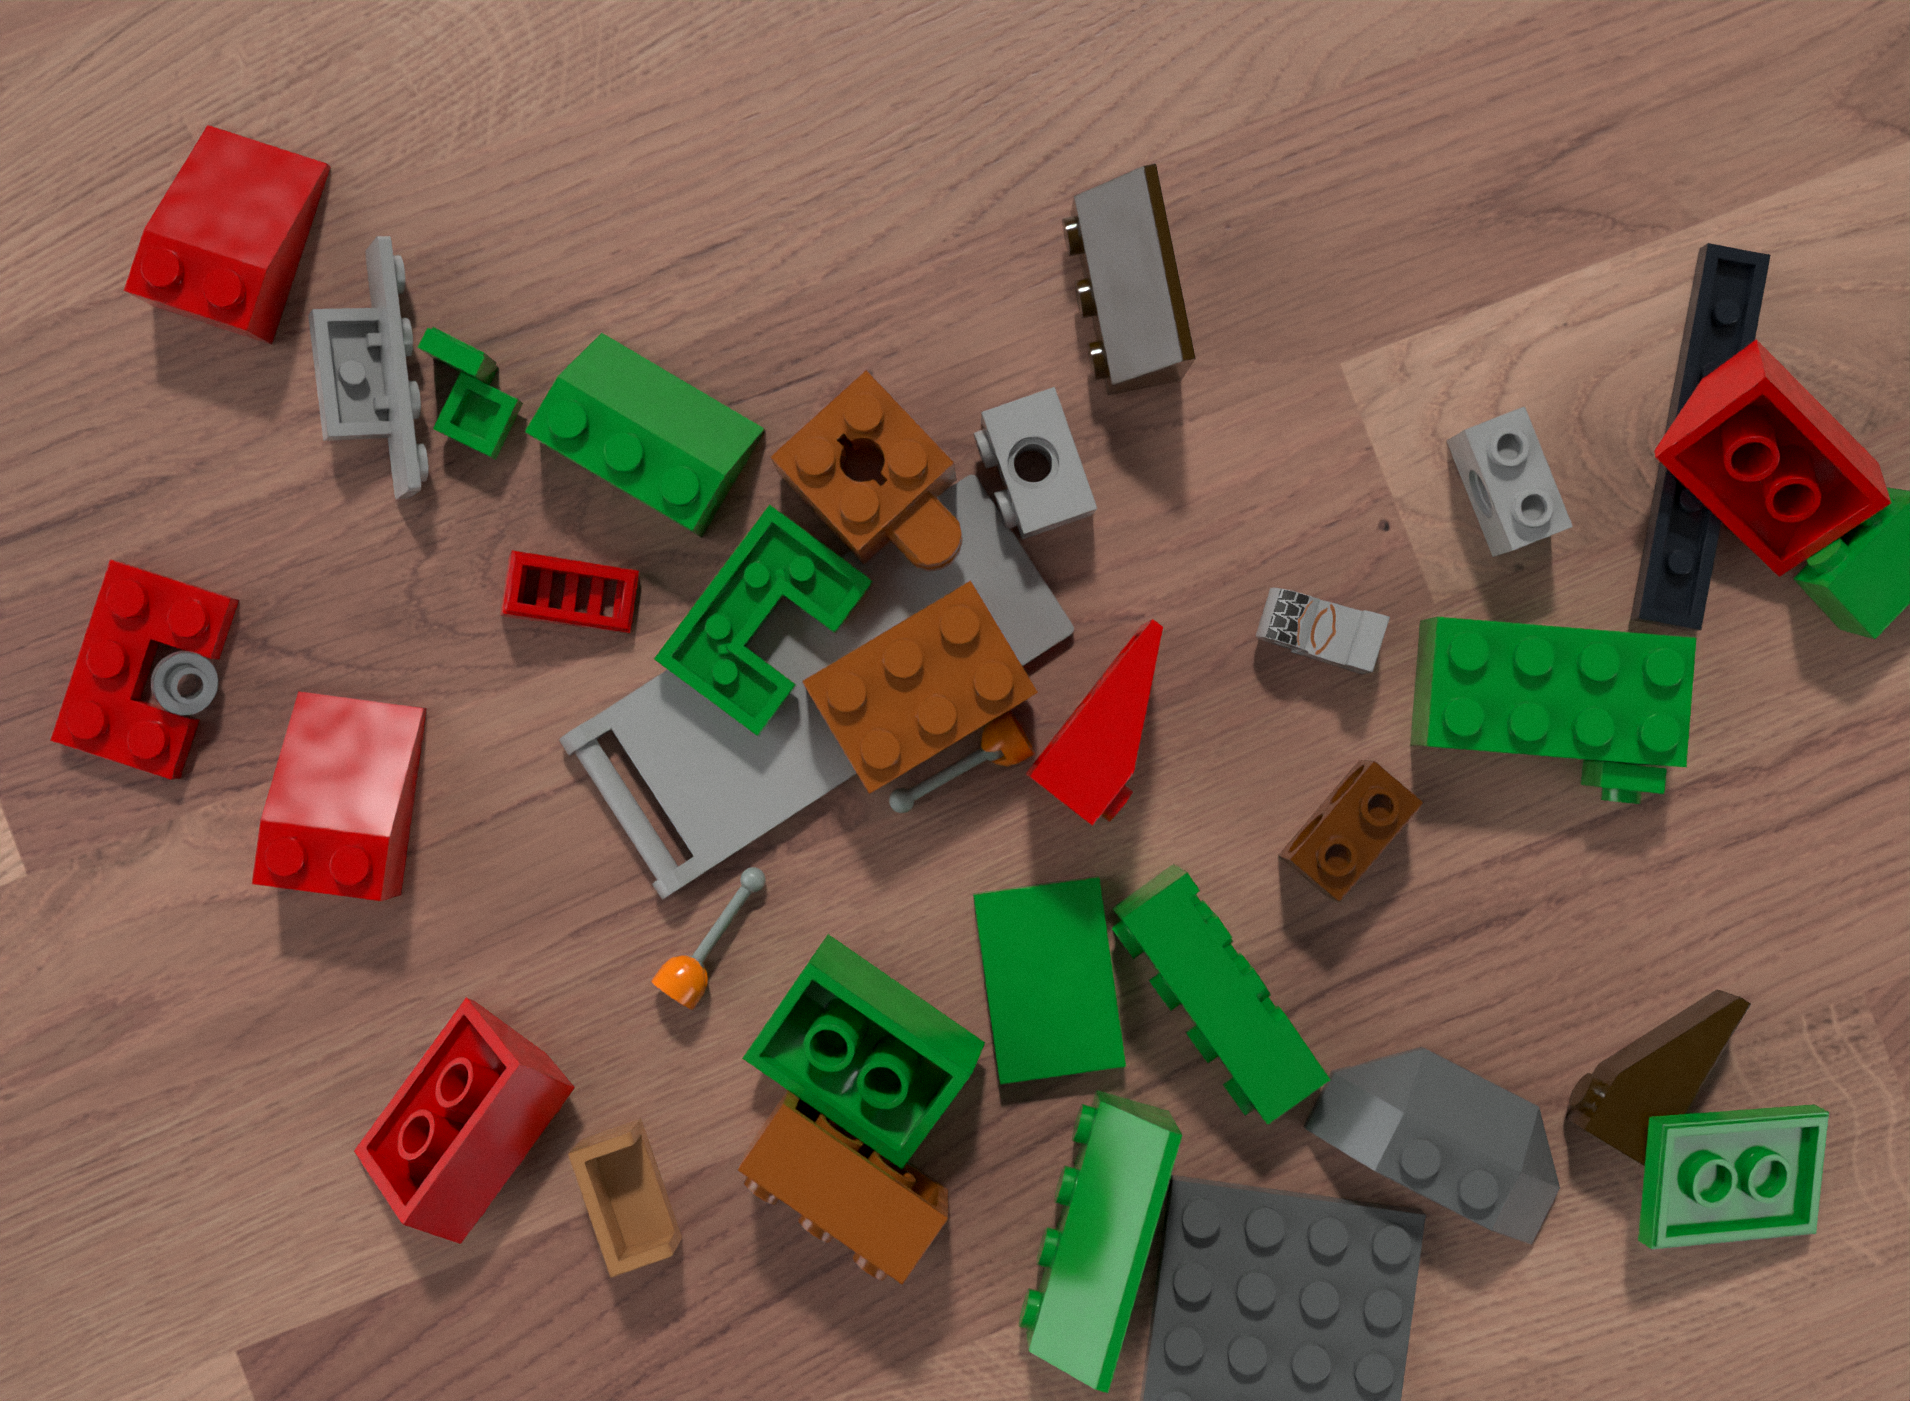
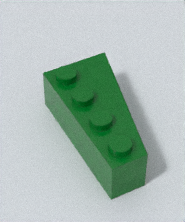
M1173 864L1112 907L1121 919L1118 924L1112 927V930L1133 959L1142 953H1145L1158 972V974L1149 979V982L1170 1011L1182 1005L1192 1019L1195 1026L1186 1031V1034L1205 1061L1209 1064L1218 1057L1231 1074L1232 1078L1222 1085L1244 1116L1256 1110L1268 1125L1331 1079L1286 1014L1269 998L1271 994L1255 969L1241 953L1238 954L1231 944L1233 943L1232 936L1222 921L1213 913L1204 900L1200 901L1196 895L1200 890L1188 872Z

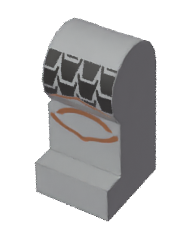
M1273 587L1269 590L1255 637L1290 649L1292 653L1355 673L1366 674L1374 670L1390 617L1367 610L1360 611L1299 592Z

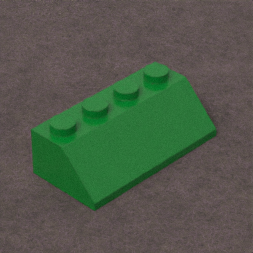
M1096 1090L1092 1106L1081 1104L1077 1114L1072 1141L1080 1143V1148L1074 1168L1066 1165L1062 1168L1054 1203L1063 1205L1057 1228L1046 1227L1044 1230L1036 1265L1045 1267L1039 1290L1030 1288L1027 1290L1020 1313L1019 1327L1027 1329L1026 1335L1029 1352L1091 1388L1109 1393L1182 1139V1133L1168 1110Z

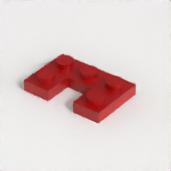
M110 559L50 741L170 780L180 779L200 719L188 715H177L163 707L140 700L158 644L161 642L185 651L198 653L210 659L220 660L239 600Z

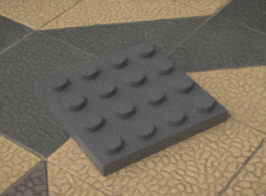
M1171 1175L1140 1401H1401L1426 1214L1421 1209Z

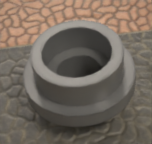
M179 651L166 656L157 664L151 677V691L157 703L167 711L177 715H192L202 711L213 701L218 690V675L213 664L205 657L191 651ZM194 674L196 678L195 688L188 694L180 695L177 690L179 680L184 675Z

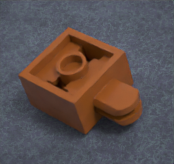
M867 370L770 457L778 474L863 565L889 541L913 565L928 572L944 569L952 564L959 555L963 542L960 523L937 499L940 494L957 480L955 464Z

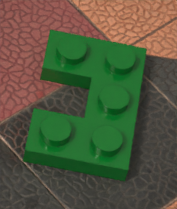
M769 504L655 656L654 660L756 736H760L797 685L746 648L784 596L836 634L872 586L873 581Z

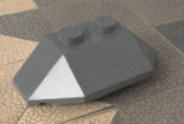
M1424 1047L1331 1071L1329 1075L1331 1080L1324 1085L1303 1126L1306 1130L1375 1172L1491 1231L1532 1245L1560 1189L1539 1106Z

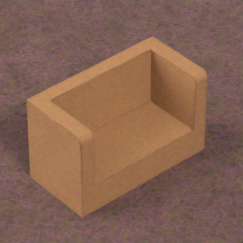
M640 1118L581 1139L568 1153L610 1278L671 1257L678 1247L682 1235L642 1119Z

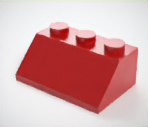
M1757 339L1700 381L1654 450L1655 458L1779 577L1891 504L1879 463Z
M466 997L354 1152L402 1225L461 1244L477 1221L484 1215L488 1206L515 1169L522 1163L526 1154L550 1121L560 1111L575 1087L547 1053L476 1001Z

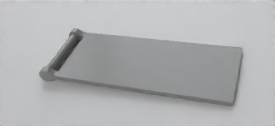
M968 475L937 497L959 521L963 542L960 553L949 566L942 570L931 572L919 569L891 541L864 565L850 551L841 558L870 578L873 584L836 634L785 596L746 647L797 685L760 736H756L672 672L666 670L559 739L569 756L576 754L657 879L652 885L662 900L857 774L802 683L806 678L970 580L1022 666L1074 632L1073 624L1011 529H1006L1000 512L975 475ZM610 730L614 732L694 857L680 866L677 865L598 743L597 739Z

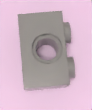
M1055 387L981 413L983 430L977 431L973 435L985 469L996 466L1004 490L996 492L994 495L1006 529L1017 526L1023 540L1092 516L1095 513L1097 506ZM1036 451L1044 455L1050 465L1049 475L1039 482H1027L1021 479L1014 468V461L1021 453Z
M1525 406L1465 429L1446 440L1492 557L1516 550L1573 527Z

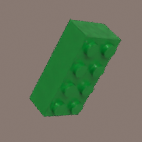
M1433 617L1420 620L1410 746L1687 768L1697 638L1449 617Z

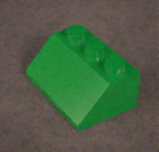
M603 333L557 376L525 430V433L541 444L701 538L765 432L763 427Z
M827 934L742 1059L902 1169L972 1075L985 1042Z

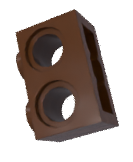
M1359 760L1278 856L1325 896L1340 902L1424 803L1373 760Z

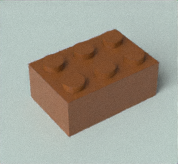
M971 580L802 681L869 794L1038 693Z
M788 1090L750 1143L737 1169L747 1177L744 1185L754 1195L772 1205H776L779 1200L801 1214L798 1222L805 1230L826 1243H830L833 1238H836L855 1252L852 1259L862 1270L881 1281H884L889 1275L903 1285L948 1219V1189L910 1162H907L902 1169Z

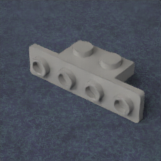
M377 236L365 251L372 308L312 309L308 314L323 441L388 438L395 499H409L421 491V482H426L428 478L426 448L422 443L416 444L413 419H418L420 416V392L417 382L408 380L406 356H411L413 350V333L409 319L401 318L398 294H403L405 289L403 259L400 255H393L390 236Z

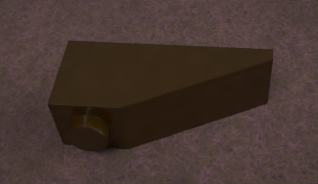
M1718 989L1711 992L1600 1062L1592 1074H1585L1572 1090L1569 1098V1105L1572 1108L1566 1119L1645 1166L1649 1117L1678 1115L1687 1112L1751 1003L1739 996Z

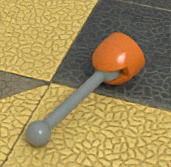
M1009 710L992 720L984 728L981 749L909 790L905 788L894 790L889 798L890 806L895 812L906 813L912 809L915 800L983 761L989 760L996 765L1009 767L1035 754L1034 749L1015 715Z
M750 867L742 873L740 878L741 887L692 956L681 955L670 958L661 966L651 980L657 988L690 1010H693L700 1001L708 984L707 972L703 965L704 960L750 894L760 891L765 885V875L759 868Z

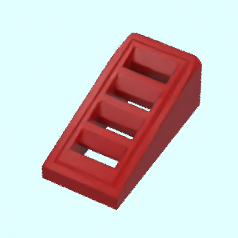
M511 550L508 558L500 616L629 634L631 631L639 571ZM527 570L540 571L535 605L523 603ZM553 573L565 575L560 609L548 607ZM579 577L591 578L586 613L574 611ZM605 580L617 582L612 617L600 615Z

